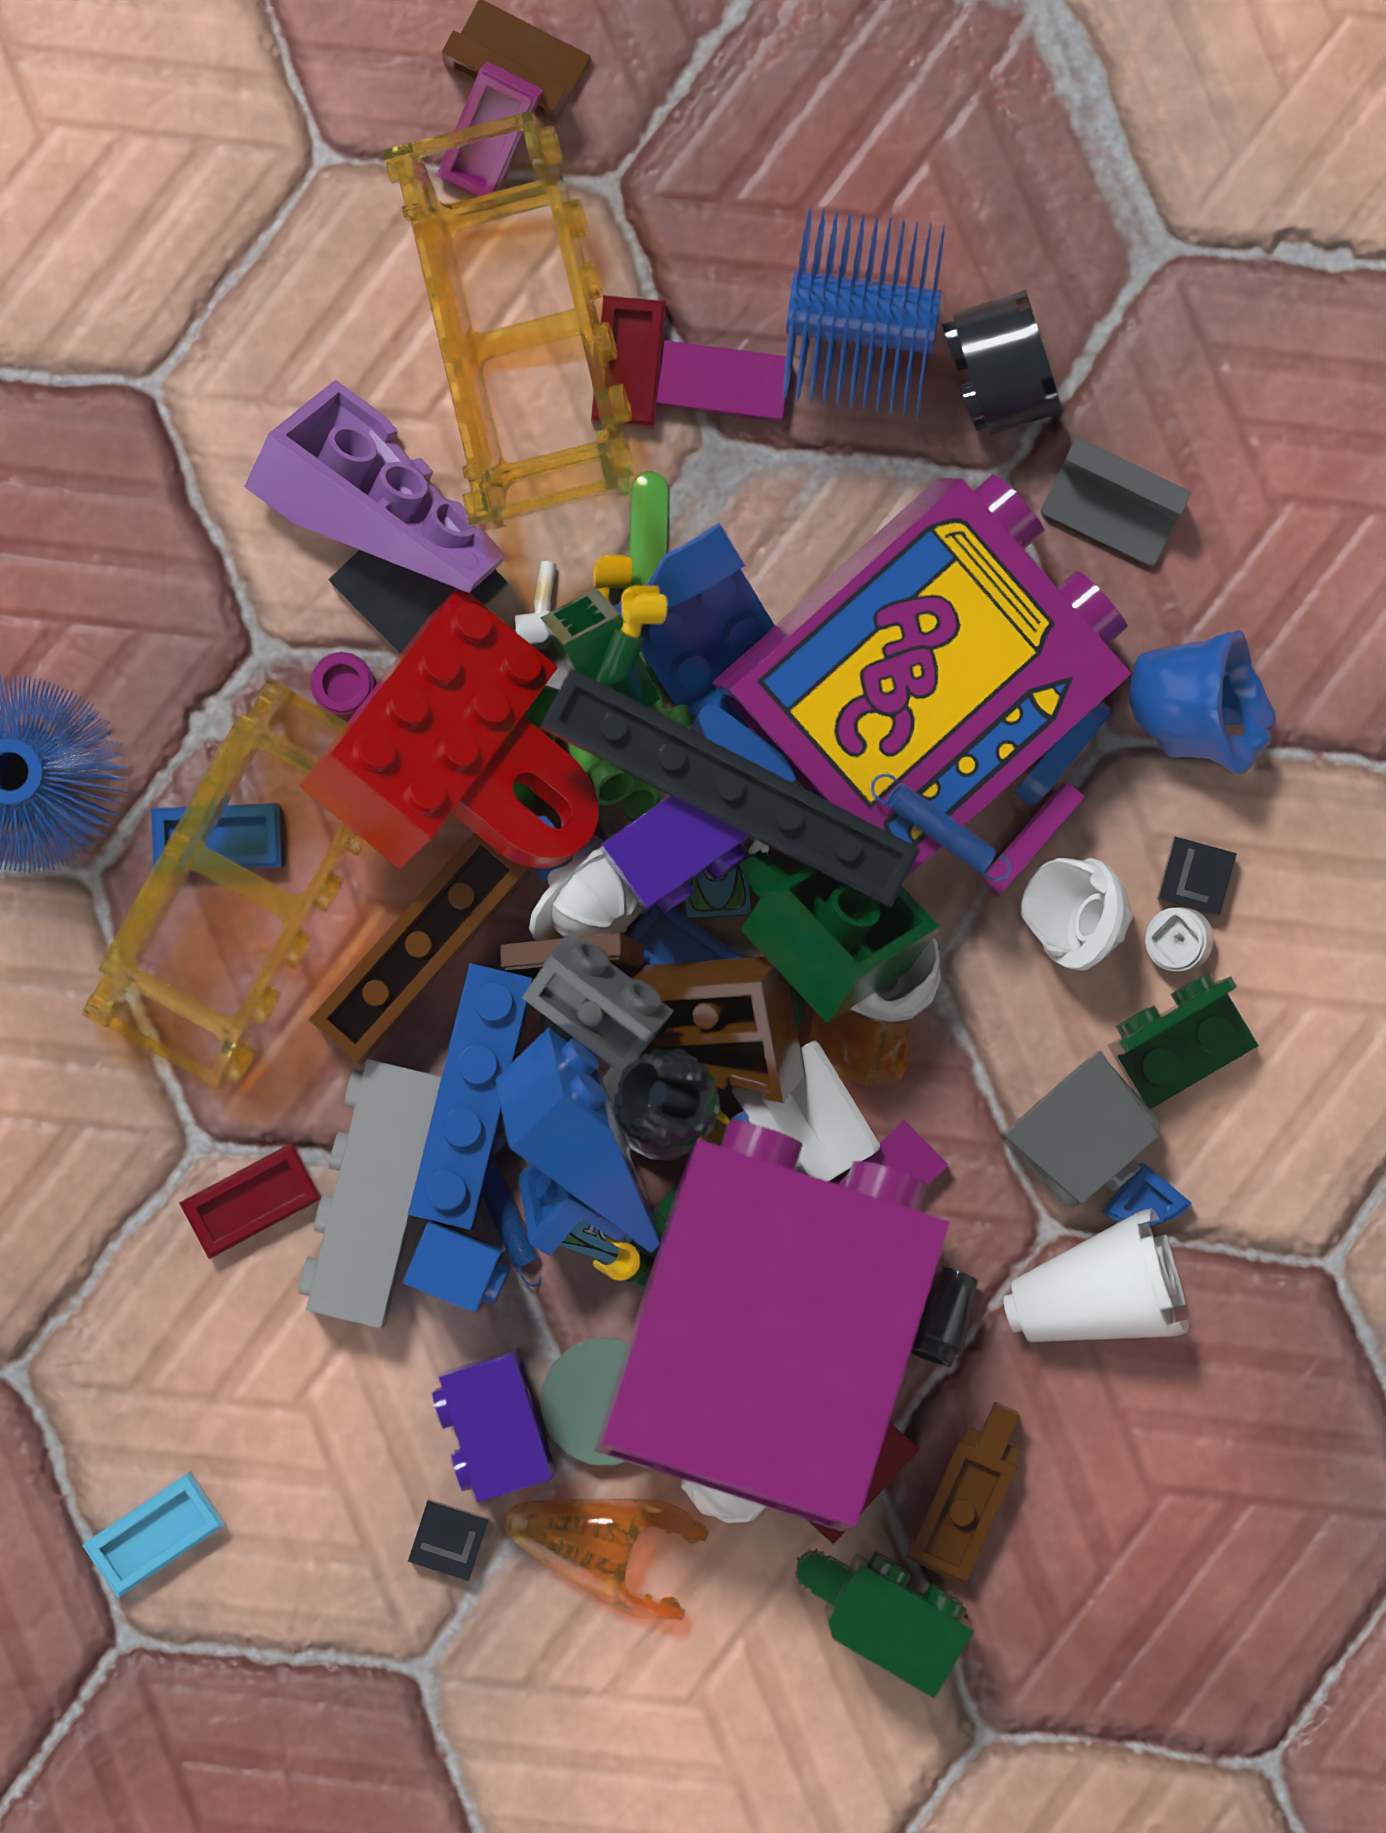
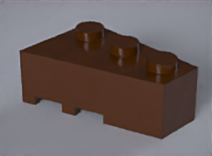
M765 956L640 966V969L621 970L632 980H640L651 986L659 994L661 1002L673 1010L671 1016L642 1055L650 1054L658 1046L668 1049H683L689 1056L693 1055L698 1059L699 1063L708 1067L709 1074L713 1075L716 1079L715 1087L725 1089L729 1084L765 1093L764 1099L782 1104L805 1076L788 981Z

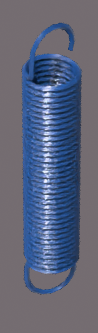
M881 774L873 779L871 793L884 806L888 805V808L893 810V812H896L899 816L901 815L911 825L922 830L924 834H927L938 844L940 843L942 847L948 849L956 857L958 856L968 866H971L974 870L976 869L986 878L992 881H1001L1009 876L1011 872L1010 862L1001 855L1000 858L1007 863V873L1001 878H992L984 871L993 861L996 854L995 849L975 834H972V832L964 828L957 821L951 819L949 815L933 806L931 802L925 800L917 792L915 793L910 787H907L904 783L899 784L888 796L886 802H884L874 792L876 781L882 777H889L894 782L897 779L890 774Z
M492 1154L482 1194L483 1200H485L484 1202L490 1212L489 1214H491L492 1220H494L493 1223H495L496 1229H498L497 1231L502 1238V1243H504L505 1249H507L506 1252L510 1255L509 1258H511L510 1261H512L513 1267L518 1266V1272L528 1286L537 1287L541 1282V1277H539L536 1284H530L525 1280L520 1270L524 1265L539 1258L538 1253H536L537 1250L529 1244L525 1224L522 1221L521 1215H519L520 1212L516 1209L517 1206H515L512 1195L507 1188L508 1186H506L507 1183L503 1180V1174L499 1171V1166L494 1159L495 1157H493L494 1154Z

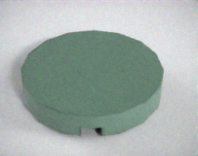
M591 1338L569 1347L551 1365L541 1388V1415L549 1436L567 1455L589 1465H617L625 1462L594 1451L628 1342L619 1338Z

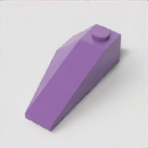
M334 380L268 434L244 487L292 523L468 593L501 565L505 554L460 502L444 499L430 482L434 472L422 458L411 460L394 441L398 430L387 417L337 380Z

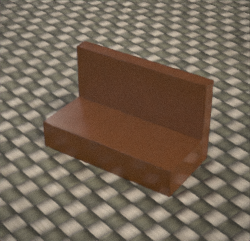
M484 0L477 1L461 33L453 30L442 50L445 67L475 82L480 68L489 61L543 89V94L534 113L554 124H557L591 60V55Z

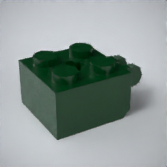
M771 847L768 848V854L767 851L762 852L760 849L742 859L741 872L744 875L743 879L747 880L748 885H752V890L761 899L740 930L826 1023H829L907 973L940 928V925L903 886L892 907L889 909Z
M817 1548L815 1550L808 1549L807 1552L797 1557L798 1562L795 1574H797L796 1578L800 1580L799 1584H803L805 1589L810 1588L812 1594L827 1602L824 1610L832 1639L935 1699L974 1632L968 1619L964 1617L968 1610L963 1606L964 1603L933 1584L929 1585L925 1593L908 1584L911 1575L907 1573L908 1570L877 1551L873 1553L870 1560L856 1553L849 1565L830 1554L825 1556L824 1551H817Z

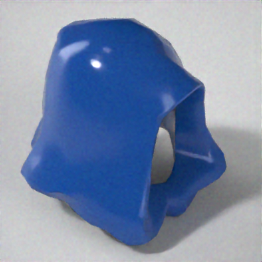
M1237 630L1233 633L1228 631L1202 642H1191L1151 650L1140 654L1136 659L1130 682L1129 704L1135 721L1155 738L1168 757L1208 758L1222 764L1231 772L1244 774L1253 766L1256 753L1262 751L1271 743V734L1268 731L1271 730L1276 721L1275 711L1266 695L1259 676L1251 666L1247 640L1242 631ZM1243 724L1245 732L1242 735L1227 734L1225 725Z

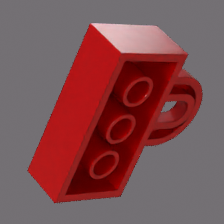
M458 588L425 621L299 785V787L399 869L433 838L450 813L501 855L517 864L531 868H550L568 861L589 842L595 832L599 815L597 795L592 781L583 767L523 716L558 667L474 596ZM513 783L526 785L553 807L561 818V829L548 826L521 804L513 792Z

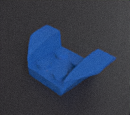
M717 523L701 535L665 554L650 581L644 585L659 587V594H664L667 598V613L662 624L641 625L640 633L645 636V642L640 654L664 689V692L676 706L681 704L689 706L690 715L698 717L702 708L707 705H716L745 727L750 728L711 683L775 625L741 570L745 566L744 562L720 523ZM620 602L619 604L614 606V608L619 612V614L622 617Z

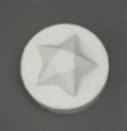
M1169 908L1158 913L1148 925L1145 937L1146 948L1151 959L1161 968L1169 971H1189L1202 965L1209 957L1213 946V932L1209 922L1199 912L1190 908Z

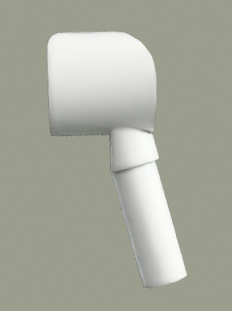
M541 561L534 599L535 613L515 615L516 632L537 650L548 647L552 642L540 618L550 613L551 609L550 599L556 564L550 561Z

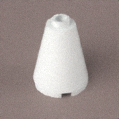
M1152 1208L1139 1211L1012 1280V1294L1003 1297L1006 1316L1014 1333L1023 1331L1029 1342L1172 1337L1187 1333L1189 1328L1188 1319L1176 1322L1174 1308L1186 1305L1170 1243L1166 1234L1154 1237L1148 1224L1160 1220L1157 1213Z

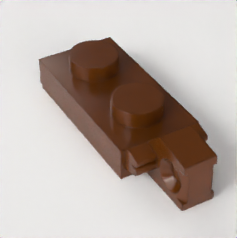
M994 1402L981 1431L967 1425L962 1438L957 1440L906 1553L907 1559L966 1584L1018 1468L1015 1463L1021 1450L1007 1444L1020 1417L1016 1410Z

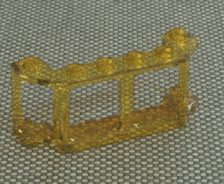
M530 110L383 150L389 181L392 184L400 182L405 206H402L403 215L412 225L467 465L462 466L464 478L469 481L471 492L462 494L469 526L481 532H486L507 526V520L578 501L607 494H614L617 497L630 495L629 477L635 475V466L623 423L632 420L631 408L623 384L614 385L609 361L617 359L616 344L609 323H599L594 299L603 297L602 284L595 262L593 260L585 262L580 238L589 235L588 224L581 201L579 199H570L559 164L562 163V153L554 127L552 125L545 127L544 123ZM517 131L524 132L529 157L538 178L537 181L452 204L440 202L422 157ZM551 206L574 308L487 332H476L471 324L454 251L453 237L455 233L467 227ZM581 336L603 430L596 432L595 442L518 462H506L501 453L483 376L484 364L491 358ZM596 461L601 462L604 480L507 504V491L516 482Z
M270 677L259 690L257 700L249 715L246 717L241 714L230 729L107 950L99 969L104 975L94 993L87 999L82 1012L83 1016L123 1035L201 1078L208 1085L220 1090L224 1089L228 1080L238 1084L248 1070L256 1053L254 1049L247 1046L251 1037V1033L248 1031L253 1022L264 1026L276 1007L281 992L274 989L273 986L284 966L295 969L306 953L313 935L304 930L316 909L326 913L336 899L344 882V879L336 875L347 853L350 852L358 856L367 843L343 823L307 889L297 895L283 890L212 851L205 845L258 750L269 753L305 774H308L320 759L273 732L276 726L283 722L291 706L339 732L347 724L346 721L294 693L292 689ZM191 870L206 876L275 914L283 922L284 927L281 936L241 1008L236 1014L231 1016L219 1013L138 967ZM130 988L214 1033L219 1038L221 1047L212 1070L205 1068L118 1020L120 1013L127 1003L126 997Z

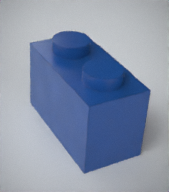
M431 1221L425 1227L403 1283L476 1313L481 1309L484 1301L492 1305L497 1302L511 1267L500 1263L505 1249L440 1222Z

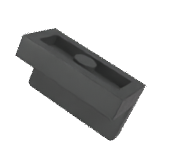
M1076 437L1041 508V514L1045 518L1145 566L1151 567L1157 562L1171 530L1182 514L1192 492Z

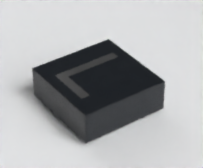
M1175 836L1172 840L1157 899L1209 914L1220 915L1237 853Z
M428 1499L408 1562L469 1581L489 1518Z

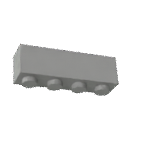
M369 1059L366 1060L364 1072L353 1069L344 1102V1107L354 1109L349 1134L337 1132L329 1163V1169L339 1171L334 1195L322 1194L314 1224V1231L324 1234L318 1259L307 1257L299 1285L298 1294L309 1296L306 1311L372 1327H385L412 1215H408L441 1082L440 1076Z

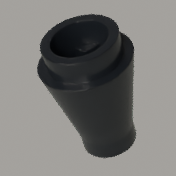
M942 1268L938 1280L927 1295L910 1350L911 1354L944 1367H951L955 1356L963 1355L973 1294L978 1284L977 1279L953 1268Z

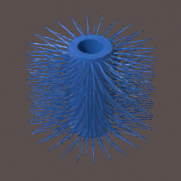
M810 207L806 217L805 230L803 231L799 270L794 272L788 307L786 334L789 337L784 366L786 368L783 381L784 399L787 396L790 374H792L796 338L801 336L803 340L799 355L800 363L797 375L796 400L799 401V395H801L810 338H816L810 384V403L813 401L819 373V363L822 356L823 339L830 341L824 378V404L828 395V387H830L837 341L843 342L838 373L837 406L842 394L849 343L857 345L853 363L850 408H852L863 345L870 346L865 377L863 410L866 408V401L868 399L872 367L874 366L875 347H883L878 384L877 412L883 391L889 348L897 349L890 398V414L897 389L902 350L910 351L903 415H905L915 352L924 353L916 417H918L928 354H933L939 319L942 290H938L945 225L942 229L934 285L933 289L924 288L930 249L931 223L926 239L919 287L911 286L916 255L918 221L914 230L906 285L898 284L905 219H903L899 236L892 283L885 282L892 218L889 219L879 281L871 280L877 244L878 216H876L874 231L872 232L865 280L859 279L865 214L862 215L859 237L857 238L852 278L845 277L851 238V212L845 229L838 276L832 275L837 245L838 210L835 213L832 233L830 234L825 274L819 273L823 253L821 251L825 225L824 208L823 213H821L820 224L818 225L811 272H806L812 226V207Z
M0 675V693L2 695V702L0 699V869L7 849L4 869L6 870L10 856L9 870L11 871L15 847L14 871H16L19 855V872L21 871L22 856L24 858L25 872L27 844L29 873L31 870V853L35 871L34 843L39 872L41 866L38 847L42 858L43 872H45L44 862L46 863L43 856L42 846L48 868L50 869L49 864L52 863L53 870H55V862L48 840L58 865L60 864L57 856L60 858L63 866L62 858L65 859L68 867L65 858L67 855L62 845L72 860L73 858L66 845L71 850L76 861L78 860L70 845L76 853L77 851L61 828L80 853L82 852L67 831L84 854L86 853L79 843L90 855L83 845L85 843L77 834L87 844L89 842L92 846L93 844L86 836L95 845L96 843L86 834L87 832L89 834L95 833L102 837L106 835L87 819L95 824L101 823L102 825L113 827L75 802L99 812L117 816L121 815L64 789L122 805L123 803L66 786V784L124 793L128 792L103 785L67 779L127 780L110 774L92 773L128 768L120 766V764L115 765L116 763L103 761L123 756L124 754L118 755L120 753L109 750L122 743L107 749L104 748L118 742L99 748L114 742L113 740L99 745L110 740L107 739L97 743L114 733L112 732L102 737V735L109 731L89 740L103 732L104 730H100L110 723L108 722L103 727L98 728L107 721L105 720L93 727L102 718L80 733L86 726L98 718L96 716L101 711L93 717L91 715L95 711L87 714L92 710V708H89L72 725L79 715L88 708L87 705L90 702L68 724L72 717L84 706L85 700L71 715L81 700L80 696L76 704L65 716L71 704L77 698V694L66 708L73 694V691H71L69 698L62 706L69 690L67 689L56 708L64 687L56 699L59 686L57 687L50 703L55 684H53L48 696L49 682L43 695L45 680L37 703L41 679L39 680L36 693V679H34L30 702L31 677L29 678L27 696L25 691L26 675L22 695L21 677H19L18 704L16 675L14 680V698L11 678H9L11 708L6 676H4L7 704ZM21 711H22V726L20 725V715H21ZM32 713V722L29 726L30 716ZM37 713H38L37 722H36V725H35V727H34V720H35L36 715H37ZM42 714H43L42 723H41L40 727L38 728L40 718H41V716H42ZM47 717H48L46 726H45L44 729H43V724H44V722L46 721V719H47ZM86 718L79 726H77L80 721ZM89 719H91V720H90L86 725H84L80 730H78L77 732H75L81 725H83L85 722H87ZM56 725L54 731H53V732L51 733V735L49 736V734H50L52 728ZM24 762H27L29 768L28 779L21 788H18L16 783L17 771ZM6 822V828L2 835L3 826ZM10 822H11L10 831H9V833H8V835H7V830H8L9 824H10ZM23 822H24V827H25L24 839H23V831H22ZM20 823V833L18 838V826ZM14 825H15V832H14V836H13V839H12V831H13V827H14ZM48 832H49V834H50V836H51V838H52V840H53V842H54L55 847L53 846V844H52V842H51V840H50V837H49V835H48ZM53 834H54V836H55V838H56V840H57V842H58V844H59V847H58L57 843H56L55 840H54ZM44 840L49 851L51 863L45 849Z

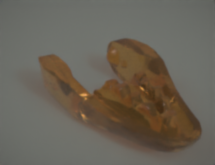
M653 1499L531 1500L511 1507L505 1520V1529L514 1542L545 1566L618 1611L632 1617L651 1620H681L684 1617L685 1608L681 1607L678 1600L673 1596L657 1599L649 1593L645 1595L631 1593L627 1588V1567L634 1544L639 1535L647 1528L656 1527L665 1530L667 1534L672 1532L679 1534L683 1542L692 1545L700 1540L706 1541L709 1530L689 1512L669 1502Z

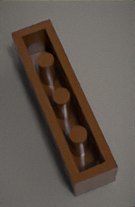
M473 833L309 1018V1021L356 1063L363 1064L531 874L529 869L507 859L476 833Z

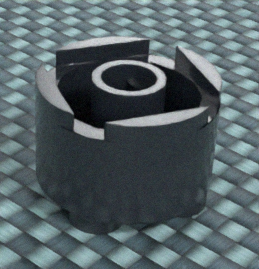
M1026 290L954 312V321L942 324L947 344L958 372L969 369L972 381L960 386L976 431L988 428L989 434L993 435L1064 412Z

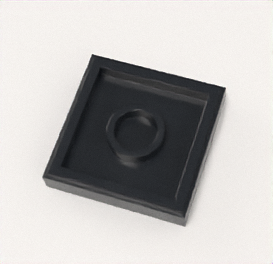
M358 550L328 579L399 654L402 653L432 613L457 589L362 550ZM495 569L470 594L484 606H487L509 584Z

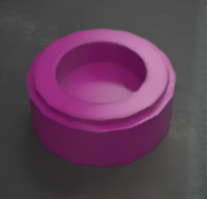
M341 651L329 654L317 663L312 671L310 686L312 696L322 709L331 715L346 717L354 715L374 689L375 682L372 671L363 659L353 653Z

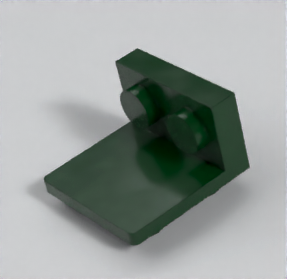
M1211 973L1202 975L1170 994L1176 1004L1170 1009L1159 1014L1157 1008L1153 1005L1115 1026L1121 1037L1108 1044L1136 1094L1150 1110L1259 1046L1228 994L1237 988L1231 976L1215 981Z

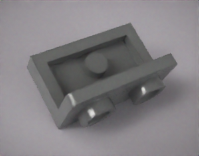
M569 933L550 952L544 961L543 968L521 997L621 1074L628 1064L634 1063L641 1057L673 1013L672 1009L661 1002L659 994L651 986L640 980H632L609 962L607 955L601 948L589 941L579 940L572 933Z

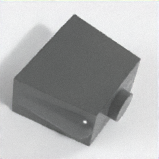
M1099 1050L1088 1057L1000 1136L1012 1146L1062 1204L1074 1207L1078 1204H1083L1104 1184L1111 1192H1114L1141 1168L1134 1158L1159 1137L1160 1122L1149 1107L1113 1068L1103 1052Z

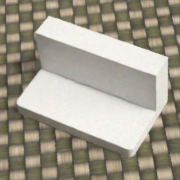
M811 1041L800 1048L805 1076L783 1104L764 1099L765 1093L737 1086L731 1089V1091L754 1124L781 1132L803 1143L795 1171L830 1181L851 1168L853 1161H863L878 1152L880 1144L817 1041Z

